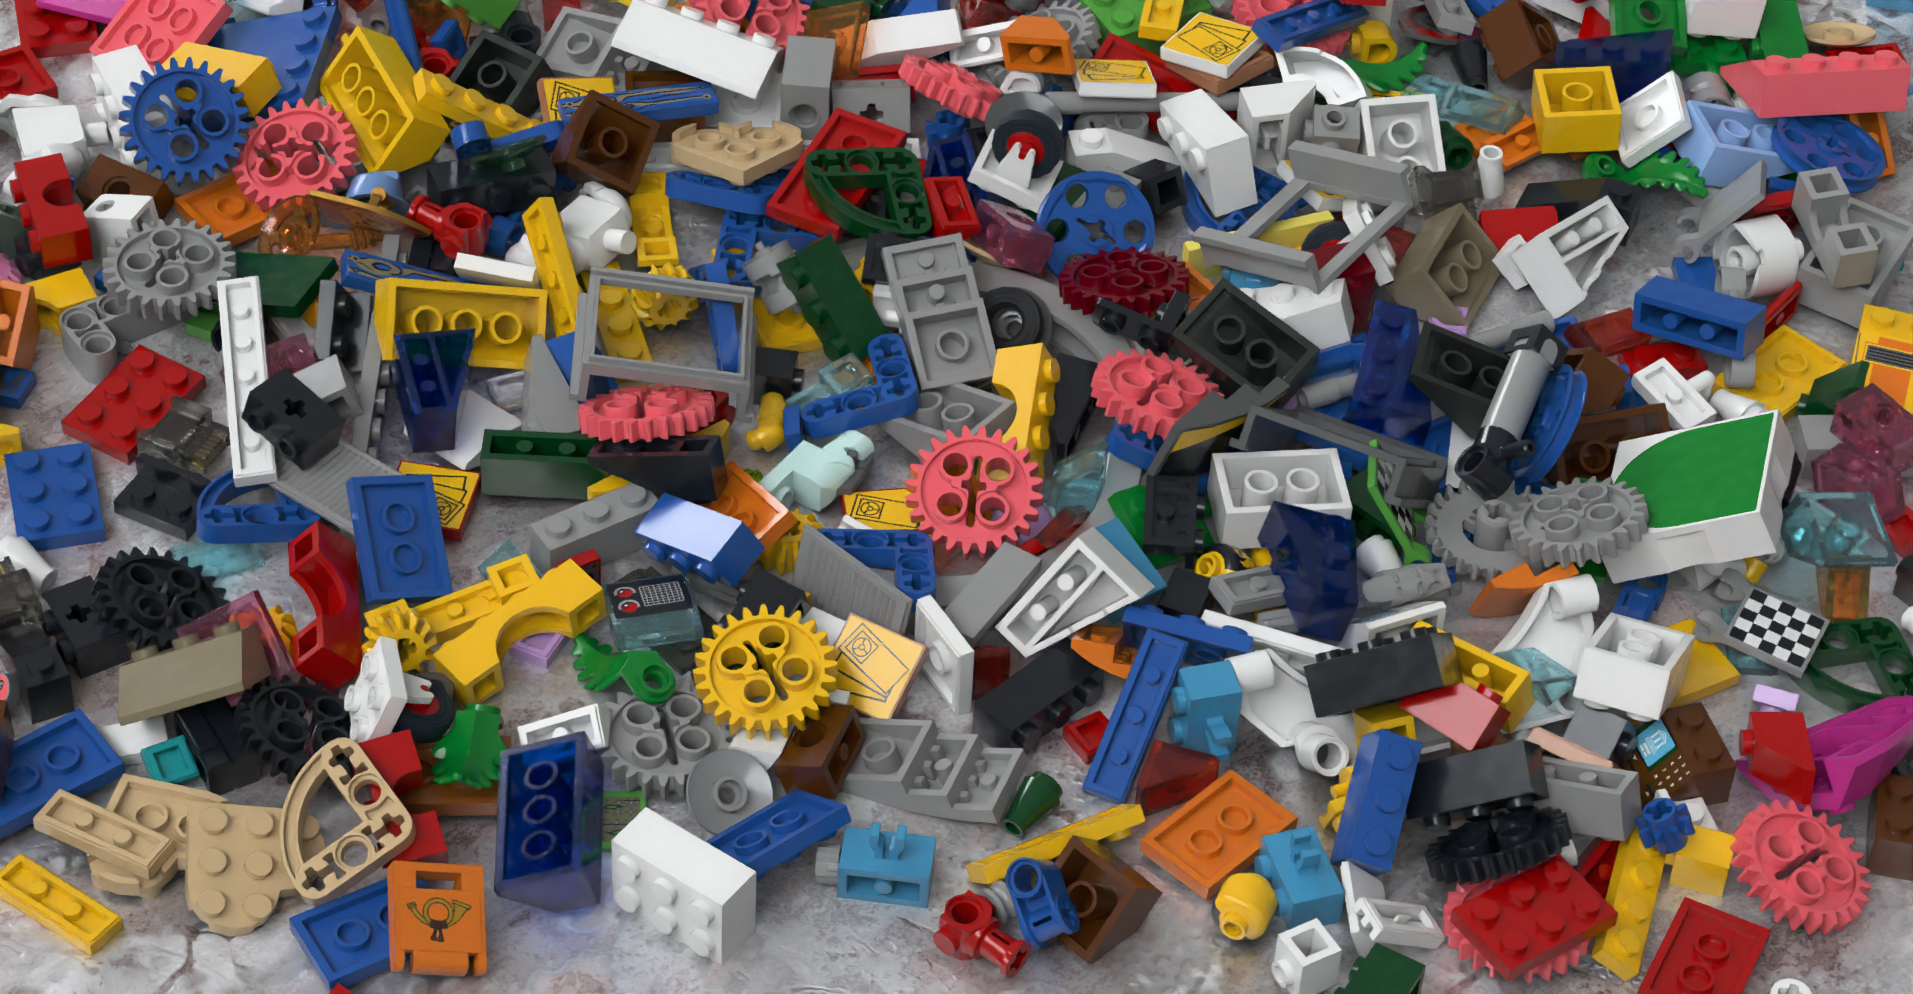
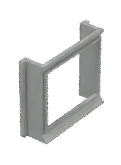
M1296 140L1287 148L1294 179L1233 234L1200 226L1191 234L1192 240L1200 243L1207 270L1212 265L1217 264L1312 288L1314 294L1319 295L1413 207L1406 177L1411 172L1410 165ZM1310 189L1388 206L1319 271L1314 253L1256 239Z
M591 266L587 293H578L569 400L586 401L591 374L736 393L735 421L752 423L757 316L753 315L755 288ZM600 285L742 303L737 373L594 354Z

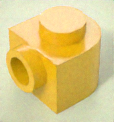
M1366 20L1364 24L1356 26L1355 31L1351 32L1346 45L1348 53L1352 54L1355 60L1372 64L1389 63L1395 59L1398 52L1388 25L1380 20Z

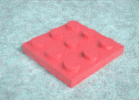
M128 0L90 47L89 51L97 56L137 45L154 73L155 62H159L162 65L185 41L207 45L234 9L223 0Z

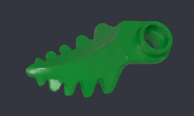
M1421 41L1408 54L1401 55L1399 60L1384 64H1372L1353 59H1344L1342 61L1367 86L1377 91L1389 93L1388 87L1404 91L1407 87L1402 81L1414 83L1418 78L1413 74L1424 71V66L1421 62H1425L1428 59L1426 55L1428 44ZM1315 97L1314 99L1319 105L1328 104L1323 98Z
M1656 151L1628 171L1611 157L1600 152L1589 154L1582 164V179L1609 177L1641 188H1649L1658 184L1664 189L1673 186L1680 193L1686 190L1689 195L1697 196L1701 199L1708 196V191L1704 187L1705 179L1703 177H1696L1699 173V168L1696 166L1687 168L1686 166L1690 163L1688 157H1684L1674 163L1677 155L1675 151H1671L1661 158H1658L1660 152Z
M584 633L579 634L573 639L575 647L571 650L572 656H580L574 661L573 667L577 670L585 669L578 674L577 679L583 681L592 678L583 687L585 690L595 688L593 692L599 693L622 677L635 696L644 703L651 705L662 704L673 695L676 687L675 677L656 650H630L627 652L618 651L611 653L612 647L609 644L599 646L597 645L598 640L596 638H589ZM654 681L658 684L659 689L651 688L645 682Z
M467 704L465 710H456L454 726L444 738L435 744L432 750L433 756L441 759L430 771L432 774L437 775L433 778V782L438 785L461 783L481 790L493 787L490 780H502L503 776L496 766L507 765L511 760V754L504 745L498 731L503 729L504 726L500 708L485 704Z

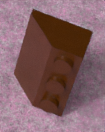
M1665 402L1581 415L1568 444L1556 463L1545 475L1548 483L1557 486V481H1562L1565 485L1572 484L1573 479L1576 477L1590 479L1592 476H1596V480L1604 481L1611 477L1619 442L1670 431Z

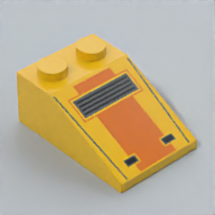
M1865 304L1850 365L1861 360L1870 362L1855 421L1876 425L1878 414H1913V314Z

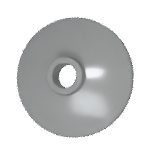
M721 749L709 753L695 764L687 780L686 798L690 812L697 823L703 829L716 836L773 803V788L768 773L758 760L740 750ZM720 789H724L730 794L729 804H724L720 801L718 797Z

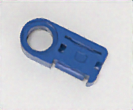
M1667 573L1626 581L1614 604L1612 613L1648 622L1653 610L1658 612L1665 597L1668 584ZM1640 580H1650L1656 583L1658 587L1655 589H1645L1638 585L1637 582Z

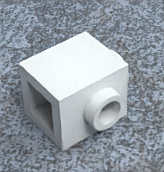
M1317 918L1296 926L1277 936L1275 957L1272 963L1274 978L1281 987H1286L1291 994H1318L1337 985L1342 949Z

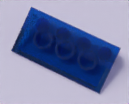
M585 730L500 751L494 892L497 896L554 913L566 912L601 903L604 763Z

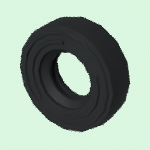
M1003 286L990 290L981 297L984 301L996 353L997 349L1038 343L1042 336L1044 319L1040 306L1030 294L1019 288ZM1013 308L1021 315L1022 327L1014 337L1008 339L1000 338L993 331V318L999 310Z

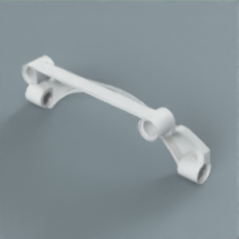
M1588 573L1545 583L1536 590L1510 632L1490 652L1530 672L1535 703L1513 732L1573 718L1581 700H1584L1573 697L1577 679L1574 677L1578 675L1584 646L1593 636L1595 627L1592 612L1597 611L1599 607L1597 585ZM1270 648L1224 659V661L1230 660L1243 692L1240 717L1278 747L1283 748L1295 745L1299 763L1310 771L1324 776L1339 775L1341 769L1348 766L1354 767L1357 757V745L1353 713L1338 717L1316 718L1306 677L1290 667ZM1567 686L1569 696L1567 701L1561 705L1559 695L1561 690ZM1414 716L1416 741L1423 743L1420 755L1460 745ZM1500 730L1497 736L1507 734V732ZM1327 744V759L1323 763L1318 764L1317 752L1322 745Z

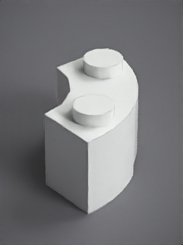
M1293 47L1279 53L1275 51L1283 82L1314 79L1316 82L1315 97L1325 99L1328 104L1355 107L1360 99L1374 98L1365 82L1344 61L1323 52L1321 49Z

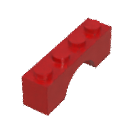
M316 521L288 543L289 575L303 588L316 614L314 621L292 637L293 670L315 683L319 680L323 681L324 688L331 691L334 688H340L347 681L353 680L361 669L362 643L357 555L355 543L321 522Z

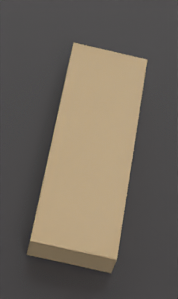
M59 789L33 818L35 830L147 880L154 876L176 850L173 838L62 789Z

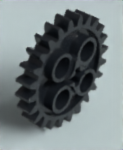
M133 547L130 555L120 550L116 559L109 556L105 565L100 567L94 580L95 584L91 590V595L95 596L92 607L101 610L97 617L98 621L111 622L107 632L109 634L120 632L123 635L120 643L126 645L134 642L137 644L136 650L151 645H157L159 652L173 648L172 640L196 632L199 640L214 636L212 628L229 623L232 615L229 612L232 602L223 599L227 592L226 589L213 587L217 578L215 576L203 577L201 573L204 567L202 565L194 568L189 567L188 557L186 556L182 557L179 561L174 560L171 550H167L164 557L159 556L154 547H150L146 555L137 547Z
M287 674L283 675L281 683L268 676L265 684L258 682L252 686L251 690H244L242 698L239 699L233 714L235 719L232 729L238 731L235 741L246 744L243 754L258 756L255 763L257 767L268 764L272 767L270 776L274 777L282 772L287 775V783L292 784L303 766L324 745L336 738L346 737L350 739L351 722L349 711L344 709V699L342 700L338 697L340 689L334 688L328 692L324 690V684L321 680L315 686L308 684L305 676H301L298 683H294ZM343 753L338 754L335 757L337 765H342L352 779L354 774L349 757H346ZM328 777L321 785L324 790H328L331 779Z
M1534 806V808L1508 814L1501 811L1495 817L1463 823L1464 825L1458 829L1449 830V835L1437 837V842L1429 844V850L1424 853L1431 878L1435 877L1436 882L1445 880L1446 884L1458 881L1459 885L1469 881L1480 883L1488 877L1497 880L1502 874L1509 873L1515 875L1519 870L1532 869L1540 862L1549 861V855L1562 853V847L1570 845L1569 840L1573 839L1566 812L1562 813L1559 808L1551 810L1550 806L1538 810L1537 806Z

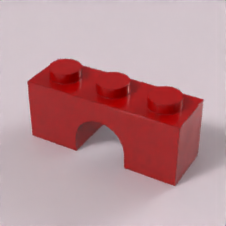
M57 153L14 162L16 179L9 180L14 204L22 203V205H18L23 229H31L27 231L32 254H40L45 269L93 259L89 226L80 203L74 204L71 178L62 154Z
M410 729L357 743L398 798L407 791L423 787L422 766ZM352 765L353 774H354V776H355V775H357L358 773L356 772V770L354 769V767H353V765ZM367 784L365 786L370 800L363 802V804L371 805L379 799L381 788L374 784ZM435 810L421 814H410L416 826L414 842L406 850L384 864L382 869L388 868L392 861L448 864V850ZM393 821L385 825L388 833L393 834L394 837L402 833L400 825L395 824ZM379 842L376 843L377 852L382 849Z

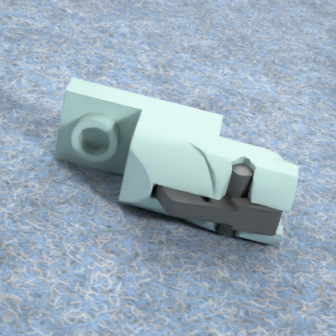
M856 430L843 432L822 449L803 440L759 484L787 509L795 501L809 509L820 511L839 495H852L862 479L866 477L874 465L873 451L875 449L873 442L866 435Z

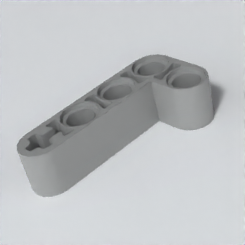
M104 294L73 306L62 313L60 316V327L64 352L87 382L98 385L119 365L117 343L123 340L133 343L183 323L192 314L188 311L182 312L181 320H177L174 314L170 313L167 314L164 321H160L158 313H153L147 319H143L141 309L133 314H129L127 304L117 307L115 297L109 298L108 294Z

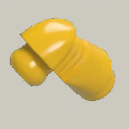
M769 392L761 397L757 416L758 428L751 429L746 433V440L751 450L759 451L764 448L768 453L783 444L785 440L783 410L787 404L781 394Z

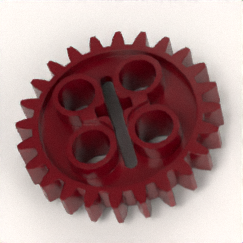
M1132 246L1128 250L1114 247L1111 252L1098 249V255L1084 253V259L1073 258L1072 264H1064L1063 271H1059V297L1063 298V304H1071V310L1082 309L1083 315L1095 312V305L1098 299L1104 298L1142 315L1151 317V311L1157 312L1162 302L1169 304L1175 290L1190 294L1189 268H1185V262H1177V256L1175 255L1165 257V251L1152 254L1151 248H1146L1141 252L1136 251V248Z

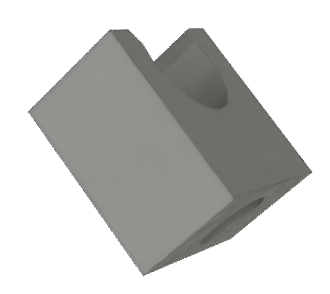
M788 35L781 81L780 121L800 128L803 140H813L833 113L832 83L836 39Z

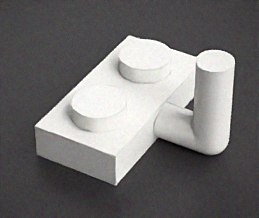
M1662 357L1633 374L1631 385L1648 404L1665 402L1669 426L1673 430L1714 422L1717 411L1707 402L1715 382V376L1711 371H1703L1686 381Z

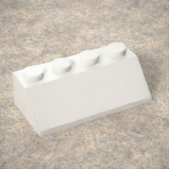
M632 0L612 39V47L753 99H757L770 92L784 48L775 45L776 39L759 32H754L753 36L739 32L740 26L736 23L724 19H718L717 23L703 18L704 12L689 6H682V9L679 10L667 5L669 0Z

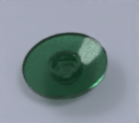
M540 135L510 143L471 156L469 161L478 165H500L502 173L525 167L523 158L537 150L547 138L546 135Z

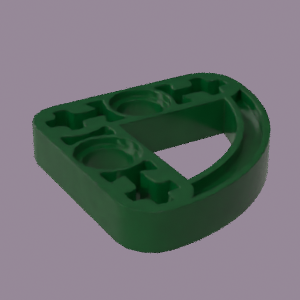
M899 147L821 149L812 151L807 155L803 169V179L811 198L826 216L845 230L867 240L868 233L877 234L881 230L893 231L902 238L915 240L918 237L930 236L932 216L918 159L910 150ZM863 164L870 171L858 173L851 168V165ZM883 188L891 220L859 209L843 198L835 189ZM908 192L916 200L906 202L900 200L896 194ZM910 216H913L912 221L915 229H913L911 224H907Z
M1869 617L1829 623L1802 678L1787 673L1811 697L1844 714L1888 696H1904L1905 690L1907 696L1913 695V655L1899 628L1894 622L1883 617ZM1828 640H1842L1849 647L1845 649L1835 648L1828 643ZM1866 662L1882 694L1871 693L1848 686L1832 678L1820 668ZM1884 665H1899L1905 672L1895 674L1886 670Z

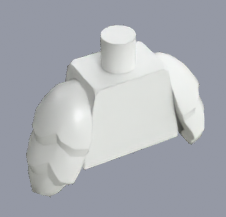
M8 94L0 100V129L17 139L22 158L21 161L61 153L69 175H73L76 180L81 171L86 170L90 166L87 148L109 144L105 121L81 124L78 109L74 105H64L61 101L42 94L31 96ZM15 170L3 183L2 190L10 198H12L9 180L16 179Z
M595 181L584 183L583 188L579 190L580 196L559 213L563 221L562 229L566 243L573 255V267L576 276L583 270L591 271V266H606L618 254H631L635 250L637 243L635 233L630 231L632 214L626 199L616 190L609 189ZM523 234L520 241L511 246L506 252L505 262L536 267L527 234Z

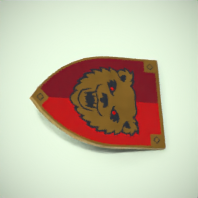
M376 187L372 190L368 203L313 189L309 190L308 195L330 222L383 235H400L402 238H423L430 236L432 233L431 229L392 212L394 202L382 187Z

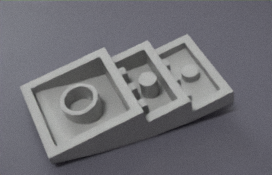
M566 6L562 8L535 53L544 58L555 77L613 76L616 92L625 91V71H677L612 47V39L623 19Z
M961 233L882 248L881 256L890 292L921 393L947 388L949 385L957 383L968 384L992 379L997 353L984 301L979 296L972 265L968 264Z
M859 718L867 738L840 790L909 812L952 820L998 824L1029 761L1023 748L983 747L979 734L939 733L934 720Z

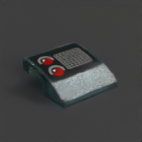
M678 573L600 585L604 591L606 609L610 621V633L618 652L704 638L699 610L686 574Z

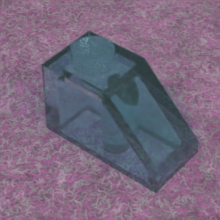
M1098 441L1057 462L1052 479H1044L1041 494L1043 495V503L1047 504L1046 507L1052 515L1053 523L1080 527L1093 511L1105 483L1109 442Z

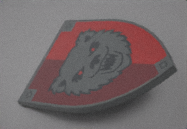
M1425 4L1403 10L1398 19L1399 28L1404 35L1413 38L1411 45L1416 47L1421 41H1424L1428 44L1426 53L1435 58L1440 55L1447 45H1456L1468 39L1482 41L1480 34L1483 33V30L1477 26L1474 27L1471 36L1459 33L1458 36H1450L1440 32Z

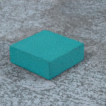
M184 734L141 749L140 756L150 779L181 786L199 780L200 773Z

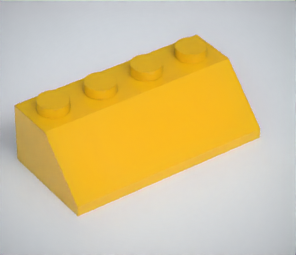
M357 25L321 77L318 85L320 92L326 102L333 105L336 113L342 111L348 122H351L361 145L356 150L368 173L392 170L399 173L430 161L450 133L449 126L440 113L417 103L413 77L416 73L393 37Z
M392 277L376 280L374 325L382 360L524 370V360L533 335L541 334L545 341L548 290Z

